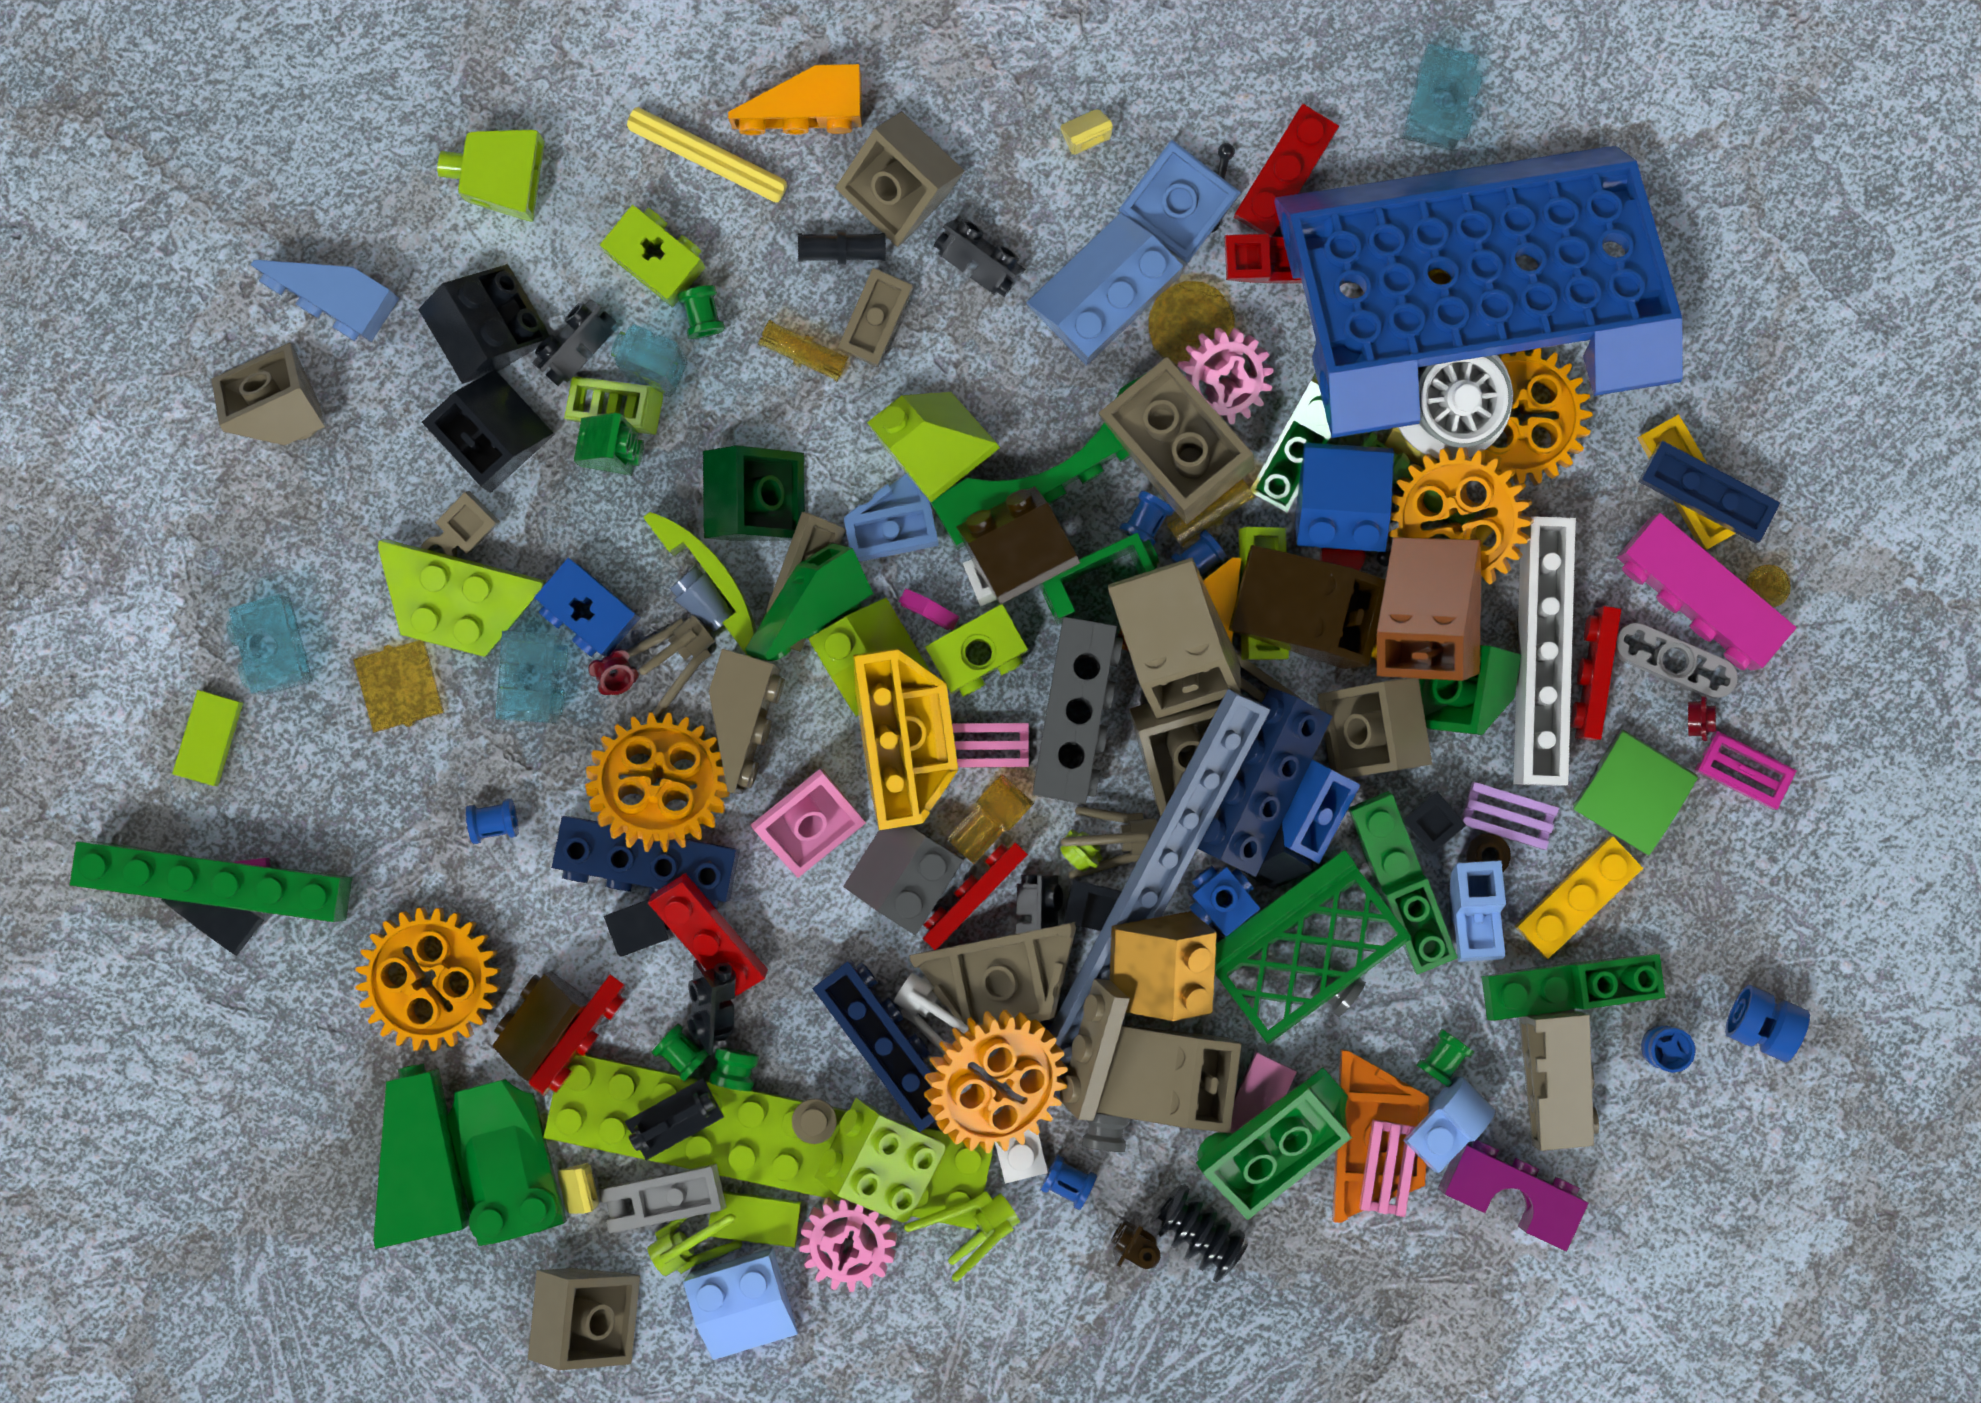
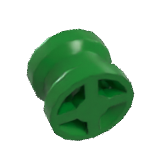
M717 1047L715 1058L718 1064L716 1070L710 1075L709 1083L733 1090L752 1091L754 1081L751 1078L752 1069L758 1065L760 1056L743 1050Z

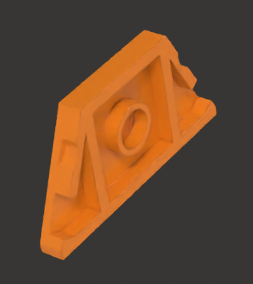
M1340 1049L1339 1086L1348 1095L1346 1125L1352 1138L1335 1151L1332 1220L1335 1223H1342L1349 1220L1348 1217L1364 1211L1359 1209L1372 1120L1417 1126L1428 1115L1429 1096L1346 1049ZM1382 1131L1371 1201L1379 1202L1390 1134L1387 1131ZM1400 1134L1390 1200L1397 1196L1405 1144L1403 1140L1406 1138L1405 1134ZM1416 1153L1409 1193L1425 1186L1426 1163Z

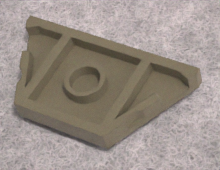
M1075 922L916 953L909 955L910 962L915 969L920 968L932 986H934L932 991L939 1001L951 1010L953 1016L966 1025L967 1019L970 1017L978 1025L983 1024V1017L986 1011H989L998 1021L1002 1010H1007L1014 1019L1019 1012H1022L1030 1021L1034 1019L1038 1021L1049 1020L1055 1016L1076 926Z

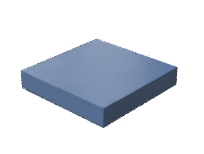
M1171 140L1118 211L1152 233L1169 251L1188 264L1241 195V192Z

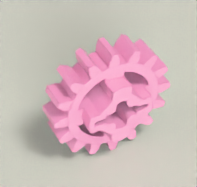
M1216 328L1214 339L1212 340L1203 333L1200 334L1199 341L1201 346L1196 349L1188 345L1186 351L1192 357L1189 362L1180 361L1178 367L1186 372L1185 377L1201 395L1199 380L1206 383L1205 394L1208 397L1205 400L1230 425L1235 423L1236 413L1240 412L1247 419L1250 418L1249 406L1253 403L1262 407L1264 402L1258 395L1261 391H1271L1272 386L1264 381V377L1274 373V370L1267 363H1262L1269 357L1268 352L1262 347L1257 348L1259 341L1249 334L1244 338V333L1236 328L1232 329L1229 337L1224 330ZM1243 353L1249 360L1251 372H1247L1243 367L1245 363V358L1242 357ZM1231 371V375L1229 378L1222 377V379L1219 381L1221 375H1228Z
M830 1197L825 1198L823 1211L813 1207L809 1215L811 1222H804L801 1234L807 1238L801 1240L799 1250L800 1252L810 1253L806 1257L805 1268L817 1266L818 1272L815 1280L820 1282L826 1276L832 1279L831 1289L833 1290L838 1288L840 1282H847L849 1292H854L856 1283L860 1280L867 1288L871 1287L874 1280L873 1273L883 1278L888 1268L886 1263H893L896 1251L891 1247L896 1245L897 1233L887 1232L891 1228L893 1220L889 1217L880 1219L878 1217L879 1213L858 1204L850 1203V1201L841 1198L840 1204H835ZM846 1217L838 1222L833 1221L838 1218ZM865 1224L871 1228L873 1233H869ZM853 1230L852 1240L854 1242L851 1247L849 1246L847 1254H843L845 1247L843 1242L845 1238H848L849 1232ZM824 1252L828 1253L830 1259L824 1254ZM859 1263H862V1264H863V1265H860V1266H857V1267H853V1266H855V1265H857V1264H859Z

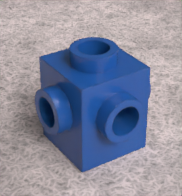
M1211 865L1191 881L1195 888L1188 895L1194 903L1189 906V909L1207 925L1212 923L1222 936H1228L1260 910V907L1248 894L1254 889L1238 868L1231 872L1227 867L1221 866L1218 870H1215ZM1223 890L1226 893V900L1222 905H1218L1216 895L1219 891Z

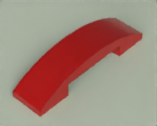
M1269 234L1224 236L1226 280L1249 283H1302L1301 278L1293 279L1283 237L1269 238Z

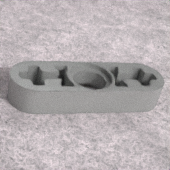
M1641 623L1628 624L1618 629L1615 655L1619 660L1710 699L1729 695L1737 685L1738 676L1735 667L1721 657ZM1637 632L1640 634L1639 642L1650 648L1656 646V640L1660 641L1661 645L1653 654L1652 664L1647 662L1652 654L1644 650L1634 651L1632 655L1628 653L1629 645L1623 642L1624 637L1633 636ZM1671 648L1680 650L1686 658L1685 668L1678 674L1669 672L1663 664V656ZM1697 658L1702 660L1697 668L1703 671H1715L1717 667L1721 669L1719 676L1725 680L1724 685H1718L1711 689L1709 688L1710 680L1699 674L1693 675L1692 682L1689 681L1688 677L1696 668Z

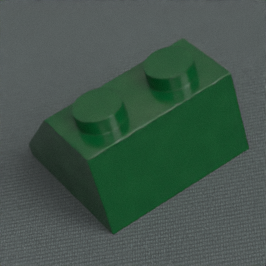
M739 445L703 451L704 539L729 541L792 540L801 513L805 512L804 453Z

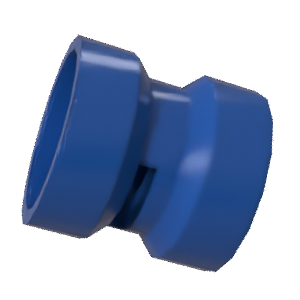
M1667 1025L1655 1026L1646 1032L1641 1043L1642 1055L1645 1060L1653 1067L1671 1073L1681 1072L1694 1061L1696 1053L1695 1043L1691 1036L1683 1030Z

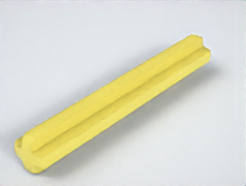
M635 107L628 118L627 127L630 131L775 203L779 202L784 196L787 189L785 179L640 107Z

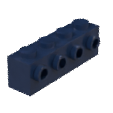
M1269 687L1261 703L1271 710L1197 848L1255 877L1333 717L1298 697Z
M572 816L561 817L551 868L563 870L562 879L588 883L589 876L606 879L605 887L631 892L632 884L650 887L648 895L651 896L654 892L686 873L716 909H718L719 901L728 902L731 899L740 849L685 839L686 847L682 848L673 839L669 840L667 852H663L659 841H654L649 852H645L643 840L638 839L631 848L627 847L625 832L615 839L611 838V824L600 827L598 821Z
M850 959L812 989L918 1131L921 1132L936 1121L928 1111L932 1104L924 1096L925 1091L933 1088L925 1079V1074L936 1072L926 1059L931 1055V1052L917 1033L909 1037L899 1022L904 1019V1016L891 998L888 997L882 1001L873 989V986L878 981L863 962L856 966L852 959Z

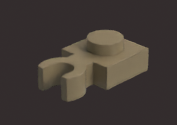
M466 491L435 522L444 532L441 535L426 539L421 548L431 550L434 545H439L443 548L444 554L457 557L458 547L466 554L470 553L500 521L470 491Z

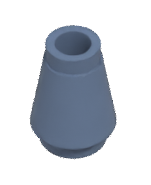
M694 566L670 588L676 596L674 601L706 626H709L713 632L723 625V621L733 615L706 571L702 573L697 566Z

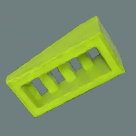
M572 377L564 419L567 421L581 423V418L603 415L601 413L606 392L610 393L606 414H620L622 398L627 396L624 411L625 419L638 433L651 435L657 433L663 402V393L648 385ZM587 389L593 390L589 413L583 412Z

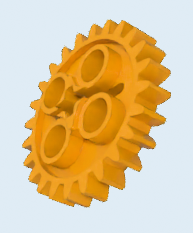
M1541 348L1533 349L1529 356L1525 354V350L1513 352V356H1510L1509 353L1498 355L1508 371L1512 384L1513 402L1511 412L1520 407V413L1524 415L1555 412L1558 415L1556 420L1531 417L1521 425H1519L1518 418L1509 417L1507 425L1503 430L1507 435L1506 447L1496 448L1490 445L1485 449V463L1488 464L1494 458L1500 456L1502 459L1498 470L1501 473L1512 468L1516 470L1513 475L1515 485L1524 483L1526 475L1529 476L1534 486L1542 483V471L1551 479L1558 476L1556 463L1565 468L1571 466L1573 461L1567 452L1575 454L1582 452L1584 447L1575 439L1587 437L1591 432L1586 427L1580 425L1581 421L1593 416L1592 412L1580 409V405L1590 398V394H1577L1575 391L1583 382L1582 377L1569 380L1567 374L1570 372L1572 364H1566L1558 369L1555 366L1558 354L1554 352L1546 360L1541 359ZM1533 384H1542L1548 388L1551 395L1549 404H1540L1534 400L1531 393ZM1535 427L1544 428L1550 434L1551 443L1548 448H1540L1533 442L1532 430Z
M1446 447L1440 450V462L1430 454L1423 456L1425 470L1414 463L1408 467L1413 480L1402 477L1396 482L1405 492L1404 494L1392 495V502L1399 506V510L1391 512L1390 520L1397 521L1399 527L1390 531L1388 536L1434 538L1436 534H1444L1450 539L1478 540L1476 537L1478 526L1488 525L1496 533V543L1491 547L1481 544V576L1490 585L1496 581L1494 568L1503 574H1507L1511 570L1506 557L1513 560L1522 558L1523 554L1515 544H1527L1531 539L1527 534L1520 531L1521 527L1530 526L1534 523V519L1522 516L1521 512L1532 505V500H1519L1517 496L1518 493L1523 491L1526 484L1520 483L1512 486L1509 480L1513 477L1516 470L1512 468L1501 473L1498 470L1502 459L1500 456L1494 458L1488 464L1485 463V449L1482 448L1474 454L1473 458H1469L1467 447H1459L1456 458H1453L1451 451ZM1470 481L1480 482L1485 487L1487 497L1484 503H1475L1468 498L1466 488ZM1427 490L1435 491L1441 496L1443 507L1440 513L1431 512L1425 507L1424 495ZM1492 507L1498 509L1497 515L1474 518L1462 525V527L1460 523L1455 522L1429 530L1422 528L1423 522L1446 519L1456 513L1457 509L1460 515Z
M650 712L647 717V724L641 725L633 716L631 717L632 729L626 731L618 724L614 726L617 737L615 740L602 736L601 742L605 752L592 750V761L597 766L586 767L587 778L592 781L585 784L587 796L593 797L589 801L591 812H600L597 816L599 826L603 827L611 824V838L615 839L625 832L626 845L629 848L638 839L643 840L645 852H649L654 841H659L663 852H667L669 840L675 839L684 848L686 847V834L690 833L700 840L702 838L701 824L711 828L715 827V817L711 812L724 813L725 805L720 798L729 797L730 792L727 791V786L723 783L726 781L720 752H715L718 748L717 739L712 737L703 741L705 737V727L703 725L691 732L688 717L682 719L677 726L673 724L671 713L666 714L663 723H657L653 712ZM643 753L650 756V759L643 764H635L629 761L636 754ZM681 759H688L694 762V765L686 770H679L673 766ZM621 775H627V776H628V777H625V778H623V779H619V777H620ZM657 778H663L659 786L653 785L656 783ZM694 784L697 785V787H696L695 789H690V788H689V786H691V785H694ZM629 794H638L643 797L635 805H627L622 802V799ZM680 799L687 803L679 811L669 810L665 807L670 801Z
M425 907L416 909L415 921H413L407 911L399 913V927L391 920L384 921L383 927L387 935L371 933L369 937L377 947L375 949H361L360 951L370 961L369 965L355 968L356 972L367 976V982L355 986V990L368 991L369 997L363 1000L359 1006L360 1008L373 1006L375 1012L368 1019V1023L371 1024L382 1020L385 1023L380 1033L382 1037L388 1036L394 1031L398 1032L396 1037L397 1046L404 1045L409 1038H412L414 1051L421 1050L426 1040H428L431 1050L437 1051L441 1048L442 1037H444L450 1047L458 1044L457 1031L466 1038L472 1037L474 1032L470 1022L484 1025L487 1020L480 1010H491L496 1007V1004L487 998L488 993L500 991L501 986L490 982V976L502 971L499 967L489 966L488 960L498 953L496 950L483 951L481 946L489 938L487 934L476 938L472 936L476 922L472 921L463 927L459 926L461 920V913L454 912L447 921L444 919V909L441 907L435 908L431 919H429ZM431 935L437 937L443 945L442 954L437 960L430 959L424 951L425 940ZM406 946L411 948L414 958L420 967L411 958L407 957L404 952ZM394 962L403 965L407 971V979L400 987L394 985L389 979L388 971ZM433 970L436 974V977L432 980L434 987L432 985L423 987L420 981L425 978L424 972ZM456 971L465 974L469 980V988L464 995L454 993L450 987V978ZM438 991L446 1000L450 1001L453 1006L452 1011L446 1010ZM419 998L427 999L433 1007V1015L428 1022L420 1020L414 1012V1006Z
M1002 1010L998 1021H996L991 1013L986 1011L983 1017V1024L978 1025L970 1017L967 1019V1032L963 1033L954 1027L952 1033L956 1040L953 1044L940 1041L939 1045L945 1054L943 1057L930 1058V1062L937 1069V1072L925 1074V1079L933 1088L925 1091L924 1096L932 1104L928 1111L937 1120V1126L944 1134L948 1133V1136L955 1144L958 1145L963 1142L970 1151H973L979 1144L986 1153H990L994 1142H997L1003 1151H1007L1009 1139L1013 1137L1021 1145L1025 1144L1024 1132L1029 1129L1038 1135L1040 1130L1036 1122L1039 1119L1052 1121L1053 1118L1047 1111V1108L1049 1106H1061L1062 1102L1054 1092L1067 1088V1084L1059 1076L1066 1073L1068 1068L1060 1060L1065 1054L1055 1043L1057 1039L1048 1029L1045 1030V1027L1037 1019L1030 1021L1022 1012H1019L1014 1019L1007 1010ZM999 1048L998 1052L994 1056L988 1058L989 1054L994 1049ZM975 1062L1000 1083L1006 1082L1015 1093L1025 1098L1022 1101L1016 1100L992 1080L987 1081L979 1071L969 1067L968 1064ZM1031 1070L1025 1078L1021 1079L1026 1071ZM972 1084L971 1088L967 1092L961 1094L962 1090L967 1085ZM1004 1105L1003 1109L999 1113L993 1115L999 1107Z

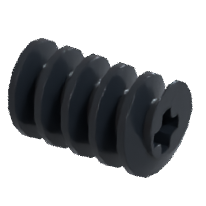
M1185 1184L1180 1185L1161 1204L1150 1220V1223L1157 1219L1161 1221L1157 1233L1160 1237L1171 1230L1175 1232L1171 1244L1173 1248L1187 1242L1189 1246L1185 1258L1188 1260L1201 1253L1203 1255L1199 1266L1201 1271L1214 1264L1217 1268L1213 1281L1217 1283L1231 1271L1244 1254L1248 1244L1243 1245L1245 1234L1240 1229L1229 1234L1231 1222L1227 1218L1221 1219L1214 1224L1217 1210L1209 1207L1200 1212L1204 1200L1198 1195L1186 1201L1190 1189Z

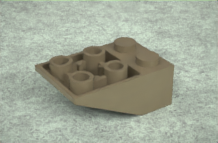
M1193 557L1108 585V590L1139 683L1156 719L1223 699L1228 689L1241 693L1240 661Z
M722 649L709 689V696L727 791L743 794L745 787L752 788L759 769V763L753 761L758 744L766 745L772 726V721L766 719L770 703L778 704L785 679L779 676L781 669L772 663Z
M1122 1025L1096 1113L1182 1128L1230 1133L1241 1043L1222 1036Z

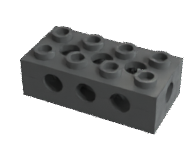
M1063 617L1032 796L1078 804H1086L1087 796L1096 797L1100 770L1092 769L1095 753L1102 754L1104 752L1108 726L1100 725L1102 709L1110 710L1112 707L1116 682L1107 681L1110 666L1117 667V664H1119L1123 638L1115 637L1117 626ZM1079 659L1093 661L1097 667V676L1091 680L1079 678L1074 672V663ZM1076 701L1084 703L1090 711L1088 722L1084 724L1072 723L1066 716L1068 704ZM1070 744L1080 749L1082 762L1079 767L1068 769L1061 765L1058 759V751L1062 746Z

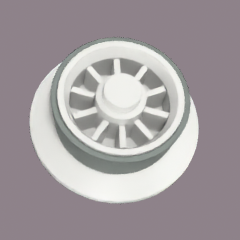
M1498 355L1418 367L1421 420L1419 424L1398 428L1404 438L1414 448L1425 455L1430 454L1439 459L1440 450L1446 447L1451 451L1453 458H1456L1459 447H1467L1469 457L1474 456L1481 448L1487 449L1503 432L1512 409V384L1504 363Z

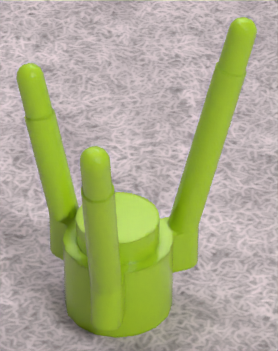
M985 1191L973 1200L907 1223L904 1226V1230L911 1232L979 1209L980 1212L973 1216L981 1231L948 1259L949 1264L954 1265L979 1246L952 1275V1280L958 1282L1003 1237L1011 1233L1015 1225L1020 1223L1017 1214L1001 1193L991 1198L988 1192Z
M728 1214L689 1238L682 1231L674 1233L687 1218L670 1221L669 1224L655 1232L658 1240L650 1244L647 1250L654 1266L666 1277L676 1270L682 1274L695 1265L740 1249L743 1243L736 1240L691 1256L694 1254L693 1247L735 1221V1215Z

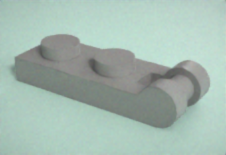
M717 1164L614 1184L599 1189L602 1203H607L610 1218L606 1219L608 1233L717 1212L726 1208ZM631 1197L635 1213H627L625 1198Z

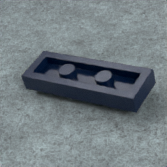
M1664 441L1657 444L1638 480L1639 483L1755 544L1761 542L1780 505L1779 501Z

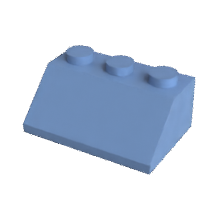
M1120 213L1030 298L1026 304L1087 366L1181 276L1184 266L1152 233Z

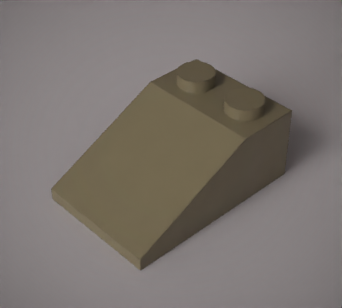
M1168 357L1164 358L1099 412L1101 419L1152 485L1186 524L1255 469L1254 455Z
M1221 699L1156 719L1149 703L1129 708L1160 818L1222 701Z

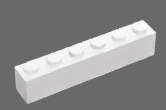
M1531 516L1530 518L1534 519V523L1530 526L1521 527V532L1527 534L1531 539L1527 544H1520V551L1523 556L1520 559L1517 654H1521V661L1516 686L1513 785L1567 786L1569 775L1576 518Z

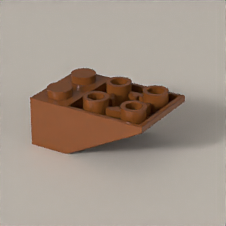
M1393 538L1377 628V676L1464 681L1480 674L1481 540Z

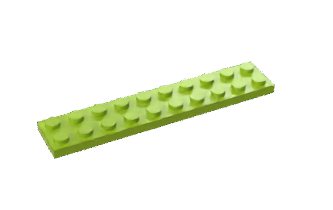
M577 1053L567 1066L568 1069L573 1071L557 1093L553 1091L543 1138L645 1160L640 1150L636 1151L632 1146L628 1136L631 1132L625 1121L697 1082L700 1078L690 1076L684 1082L679 1077L680 1074L588 1054L583 1057ZM705 1080L724 1118L648 1159L649 1161L686 1169L717 1164L719 1176L822 1198L830 1197L832 1200L840 1201L841 1197L834 1194L816 1179L815 1175L819 1170V1163L823 1154L829 1150L840 1129L841 1119L848 1110L832 1107L837 1117L834 1133L828 1140L822 1143L809 1144L799 1139L792 1127L793 1113L804 1100L757 1090L747 1092L713 1085L709 1083V1080ZM895 1120L918 1131L912 1123ZM926 1127L922 1130V1133L942 1142L945 1146V1152L911 1217L922 1218L973 1200L984 1193L993 1148L990 1153H986L978 1144L973 1151H970L963 1142L958 1145L955 1144L948 1136V1133L944 1134L940 1129ZM975 1209L940 1223L976 1230L977 1223L973 1216L980 1211Z

